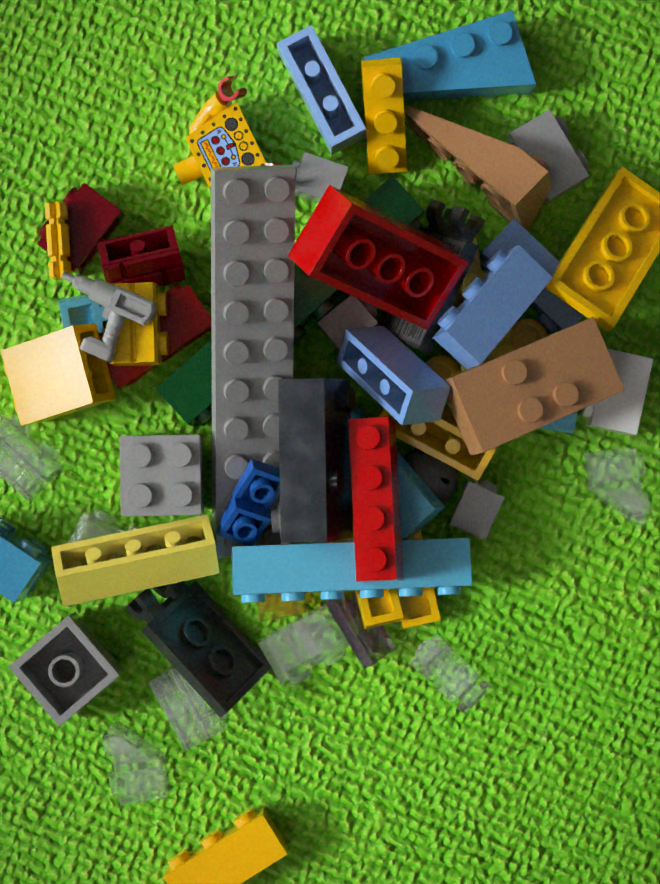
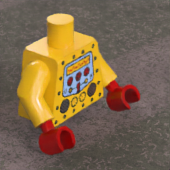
M237 75L221 79L218 91L202 106L189 127V135L185 139L193 156L173 165L182 186L203 176L211 192V168L283 165L281 163H266L238 103L232 104V100L243 98L247 94L246 87L238 89L235 93L232 91L231 85L237 79Z

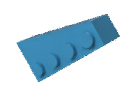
M513 10L364 57V60L401 58L404 102H419L426 99L443 98L445 100L473 96L498 97L504 94L529 95L536 86Z

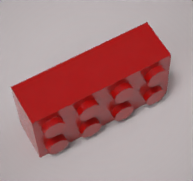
M331 185L326 189L288 254V257L310 277L426 330L432 324L469 264L466 259L447 244Z

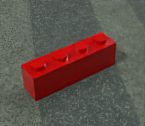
M390 417L348 419L356 582L404 581L396 422Z

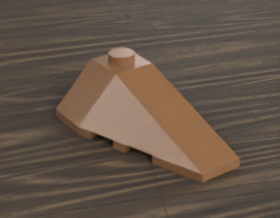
M408 106L404 110L410 129L441 159L448 161L452 158L455 169L462 175L461 178L469 186L478 183L481 190L489 198L487 203L509 223L515 219L527 231L529 230L552 188L549 175L550 167L540 156L535 153L529 156L520 147Z

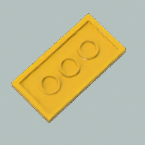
M622 166L611 179L551 276L553 278L546 285L545 289L588 319L594 317L597 325L607 332L613 329L660 252V192Z

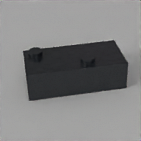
M330 378L278 379L281 542L327 543L353 537L348 419H351V411L355 408L356 397L354 389L350 387V380Z

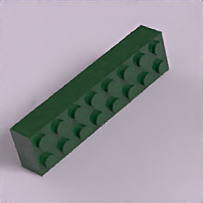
M393 176L363 201L418 230L423 225L420 221L424 210ZM296 263L294 264L293 346L306 335L304 327L311 320L315 319L316 322H319L335 308L333 301L341 293L346 297L349 296V294L310 277ZM211 340L156 388L182 419L191 426L199 423L204 427L212 420Z

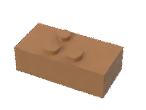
M594 317L444 380L451 386L447 402L470 455L486 452L625 391Z

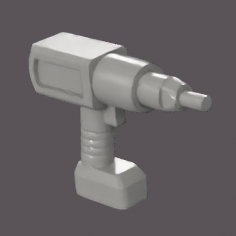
M67 272L62 274V279L71 282L72 286L78 291L89 295L88 298L91 301L105 307L101 316L108 319L102 341L92 336L84 338L79 349L112 363L116 355V346L125 318L148 326L156 317L157 303L99 278L93 280L83 275L73 276Z

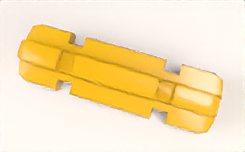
M50 202L45 205V218L49 221V224L46 225L48 257L51 258V262H48L49 276L52 279L61 280L63 272L71 274V262L67 261V257H70L69 225L65 224V220H68V208L64 202Z

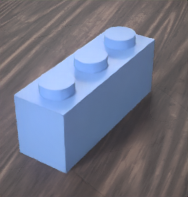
M312 25L278 42V53L331 155L366 138V128Z

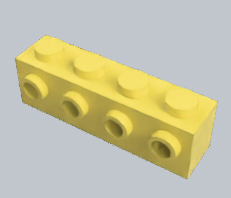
M208 514L51 547L63 607L220 574L216 544Z

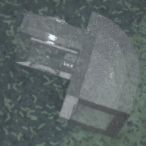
M437 634L420 644L415 655L409 661L420 674L428 679L464 714L492 687L456 650Z

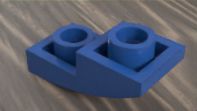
M255 459L250 460L224 510L217 529L218 536L248 546L255 544L270 522L271 515L269 509L280 494V468Z

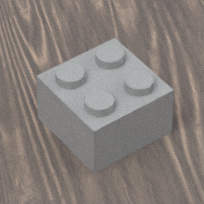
M203 435L120 436L121 516L204 514Z
M76 612L68 615L9 666L10 670L59 727L125 671Z

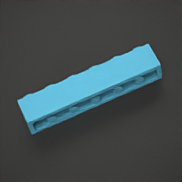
M470 539L402 540L404 581L370 583L356 582L354 542L234 546L231 548L233 596L241 595L242 603L265 602V594H281V601L305 600V593L320 592L321 600L344 599V591H360V598L383 597V590L399 589V597L422 596V588H437L438 595L461 594V587L472 585Z

